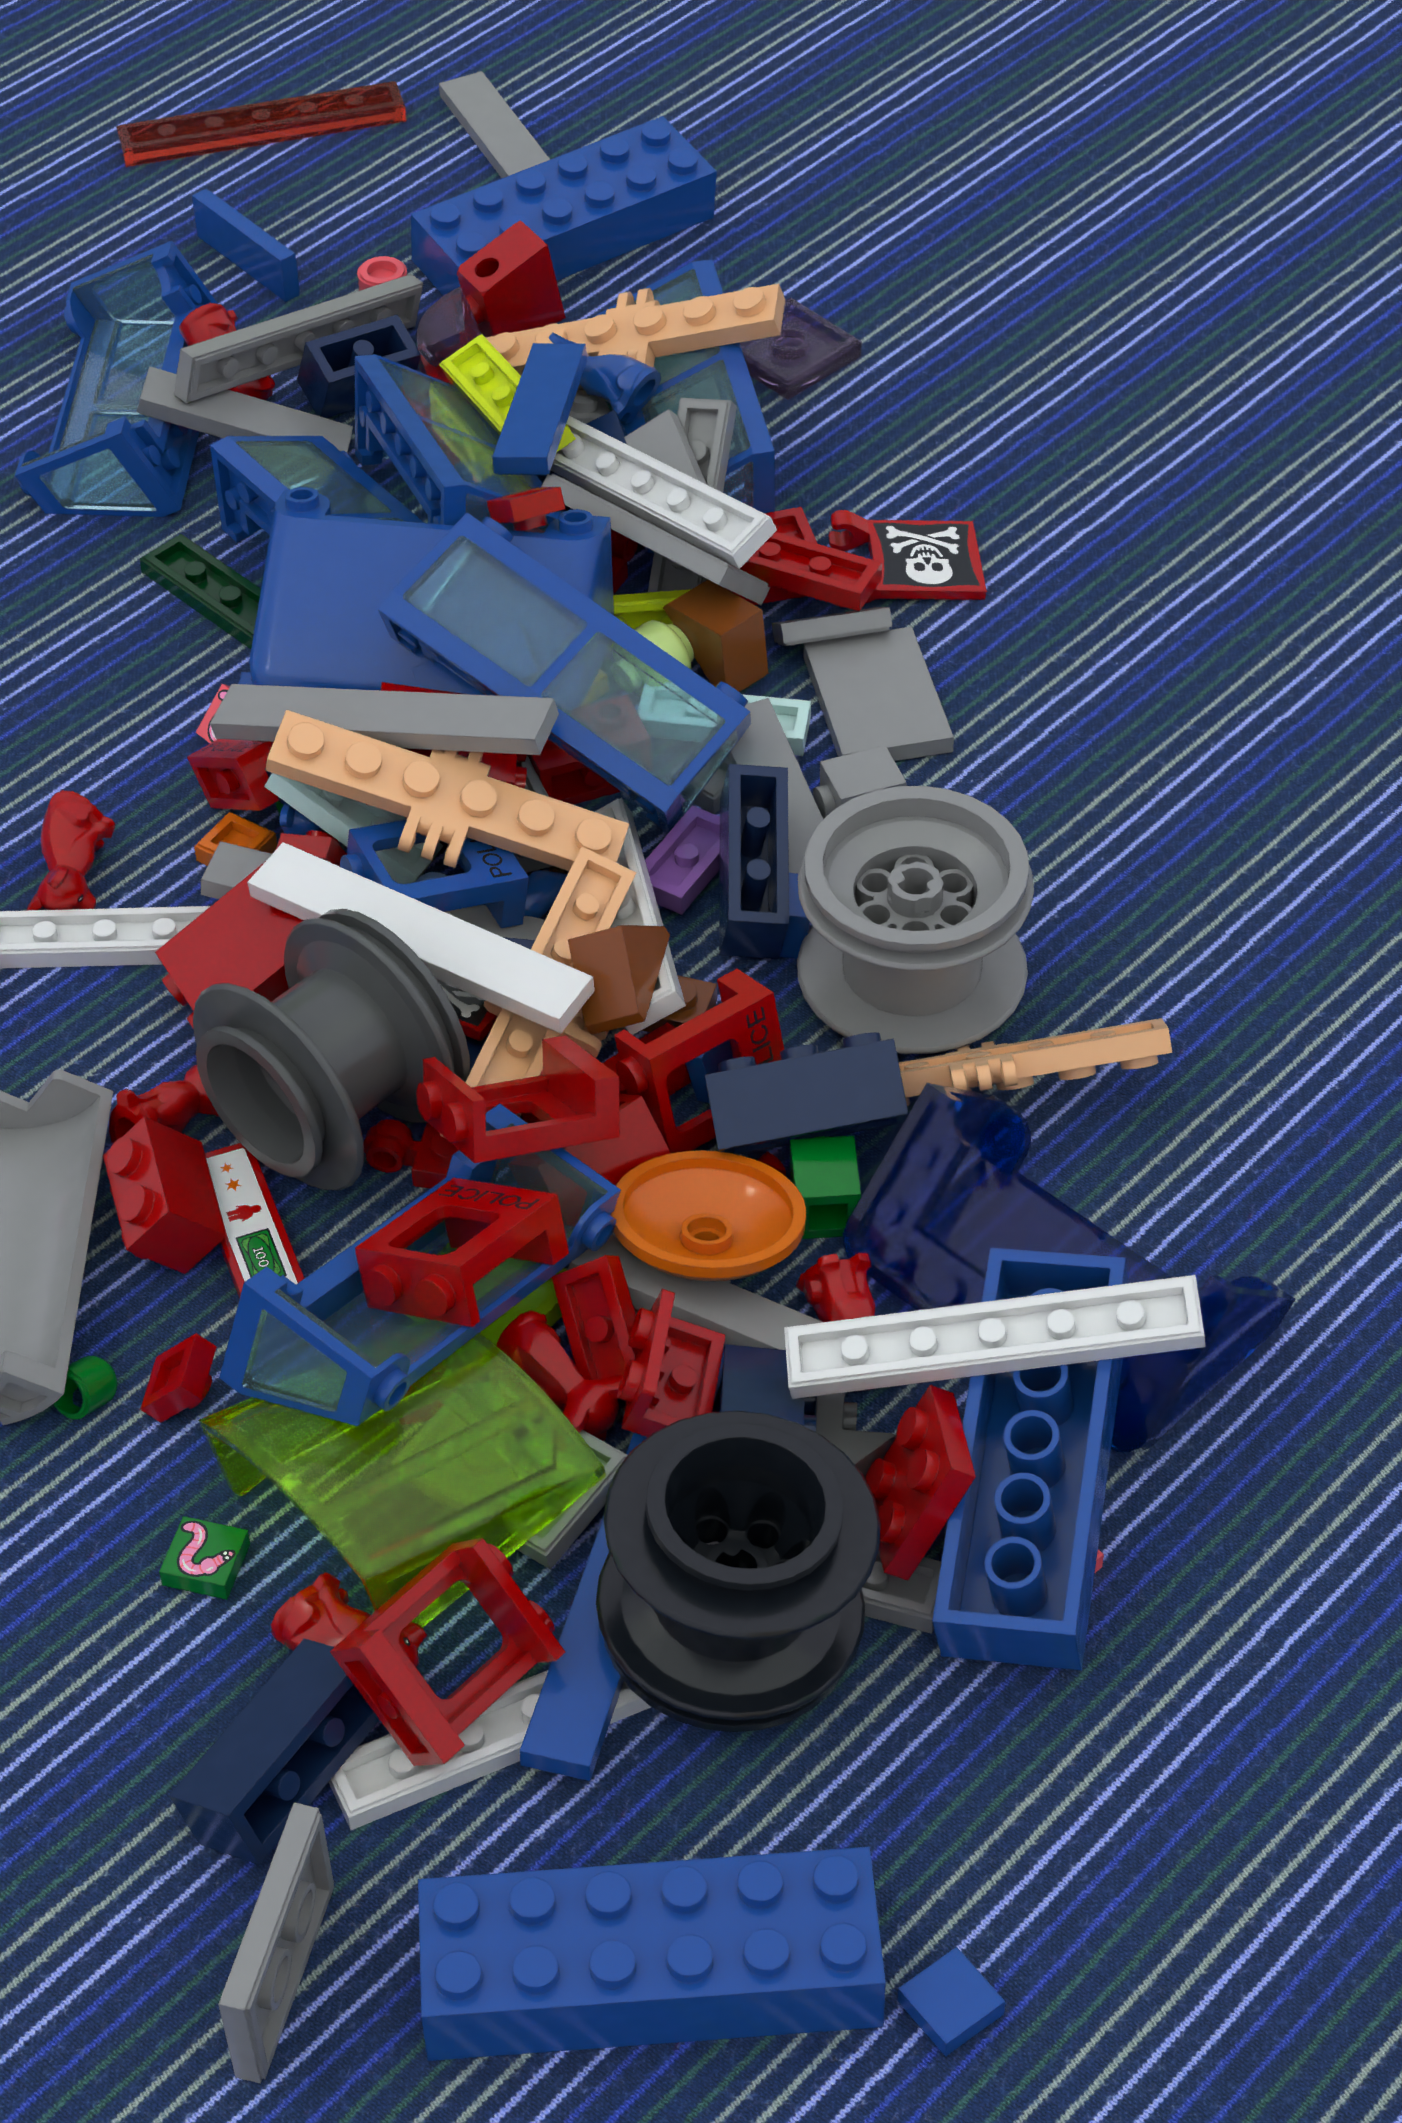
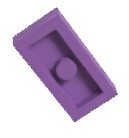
M692 805L646 858V866L658 905L682 915L720 870V816Z

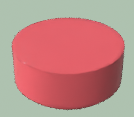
M388 256L374 257L365 261L357 271L359 291L406 276V265L402 261Z

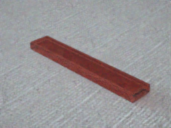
M392 81L116 126L124 163L128 167L407 122L405 105L397 83Z

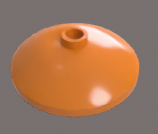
M705 1150L666 1154L648 1160L630 1170L616 1185L621 1189L615 1209L611 1213V1216L617 1220L613 1231L615 1236L634 1256L666 1274L699 1281L735 1280L767 1270L784 1260L797 1248L804 1235L806 1225L804 1199L797 1187L781 1172L749 1157L728 1152Z

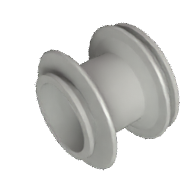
M896 786L874 790L852 798L837 807L818 824L808 841L798 874L799 900L805 916L812 926L808 931V935L802 941L797 959L798 982L804 999L816 1016L833 1031L846 1038L870 1032H879L881 1041L894 1038L896 1051L900 1054H932L958 1049L976 1042L998 1029L1014 1013L1024 995L1028 977L1027 960L1016 932L1021 928L1030 912L1034 895L1033 875L1028 862V853L1020 834L1012 824L991 806L969 795L929 786Z

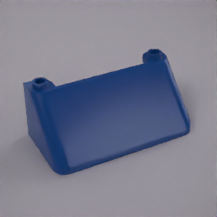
M298 487L289 491L284 490L275 503L249 659L252 683L254 685L359 690H381L382 682L418 687L411 668L430 660L424 657L421 645L413 654L392 639L379 614L378 608L391 590L454 525L331 515L330 500L319 494L316 489ZM573 509L562 512L557 519L547 526L544 533L508 530L514 537L510 542L511 544L614 615L610 517L592 516L588 511ZM457 540L403 594L404 600L413 604L454 549ZM476 544L472 546L423 612L467 644L518 624L525 637L539 677L543 675L587 626V622ZM597 632L542 692V697L554 698L557 708L567 715L577 711L582 705L613 640L603 633Z

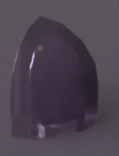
M461 287L445 294L429 307L418 324V351L430 365L435 367L438 366V363L440 364L457 350L481 335L476 319Z

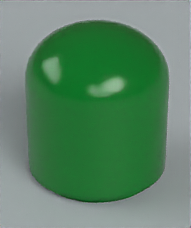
M85 1356L69 1364L64 1395L54 1403V1406L61 1414L70 1419H81L111 1401L116 1394L118 1382L114 1369L107 1361L97 1356ZM78 1387L82 1394V1407H78L73 1403V1393Z

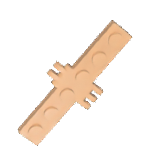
M778 283L762 287H748L740 291L708 297L699 296L691 300L660 305L658 300H654L651 288L638 290L636 304L630 291L619 293L616 308L607 309L606 314L561 324L553 323L544 327L518 332H504L485 338L520 375H522L533 343H552L548 338L552 332L569 341L586 344V352L589 356L625 355L650 367H654L655 358L781 335L785 297Z
M289 710L285 711L267 758L266 771L407 817L397 849L409 853L414 846L416 833L427 836L420 857L432 861L439 841L448 843L449 846L445 851L443 865L456 868L466 837L570 871L581 846L617 863L629 827V823L488 777L491 765L481 762L484 752H470L467 758L458 755L459 751L432 750L430 757Z
M581 846L531 950L573 968L568 939L609 929L637 872ZM484 1001V1007L498 1017L465 1083L470 1087L540 1076L543 1069L542 1039L566 1035L596 1058L602 1047L601 1041L606 1039L609 1031L591 1035L585 1027L582 1009L579 1010L560 1034L488 1001Z
M1159 1018L1011 1044L994 1045V1042L990 1041L981 1043L980 1048L970 1049L969 1045L958 1048L956 1052L945 1053L946 1055L899 1062L908 1106L910 1105L909 1097L934 1093L935 1100L937 1101L955 1100L971 1095V1088L979 1087L980 1091L993 1089L992 1084H996L997 1090L1020 1089L1033 1085V1076L1058 1072L1059 1079L1061 1080L1085 1078L1096 1074V1065L1120 1062L1121 1069L1145 1068L1158 1063L1157 1055L1172 1053L1169 1028L1163 1019Z

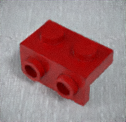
M663 1288L651 1310L641 1307L637 1312L628 1339V1346L637 1349L635 1360L630 1359L628 1361L617 1394L618 1398L627 1401L622 1429L646 1437L678 1420L712 1412L726 1336L725 1334L671 1317L675 1293Z

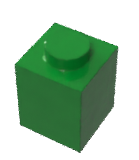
M821 1136L790 1140V1181L801 1193L806 1206V1225L802 1239L860 1236L861 1190L854 1136Z

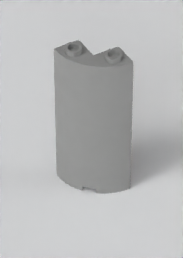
M63 1070L53 1071L30 1102L0 1090V1422L2 1425L15 1423L44 1411L64 1395L113 1091Z

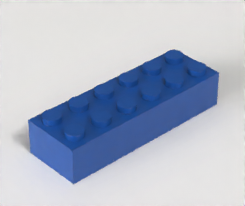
M661 116L412 213V261L450 304H453L463 298L457 276L459 266L513 224L521 220L548 245L556 280L558 281L714 218L717 171L664 116Z
M990 1248L982 1302L1128 1284L1126 1258ZM1123 1358L970 1377L963 1430L976 1478L947 1522L932 1619L942 1657L1082 1670Z
M870 1847L418 1879L421 2019L428 2061L884 2027L886 1982Z

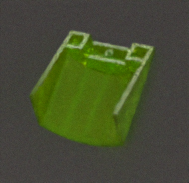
M430 1320L355 1353L375 1368L392 1355L400 1352L411 1361L455 1328L456 1324ZM480 1333L413 1383L402 1400L393 1409L384 1411L381 1408L359 1426L253 1397L198 1420L229 1488L235 1494L242 1496L267 1477L309 1519L358 1575L374 1611L381 1607L452 1543L483 1538L486 1543L497 1547L508 1558L606 1476L604 1466L548 1395L509 1356ZM332 1362L265 1392L305 1402L303 1404L315 1405L336 1411L347 1372L335 1362ZM456 1581L411 1622L418 1623L422 1627L426 1626L467 1592L469 1588L463 1582Z

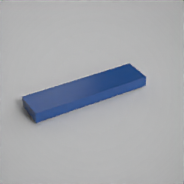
M533 343L492 456L494 474L547 475L550 473L587 363L586 344Z

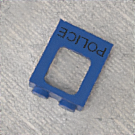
M407 819L349 829L347 855L341 857L340 867L443 912L485 904L500 928L523 924L529 877L512 852L466 837L458 860L465 873L401 884L395 882L390 877L375 851L397 848ZM416 833L414 844L425 843L427 836Z

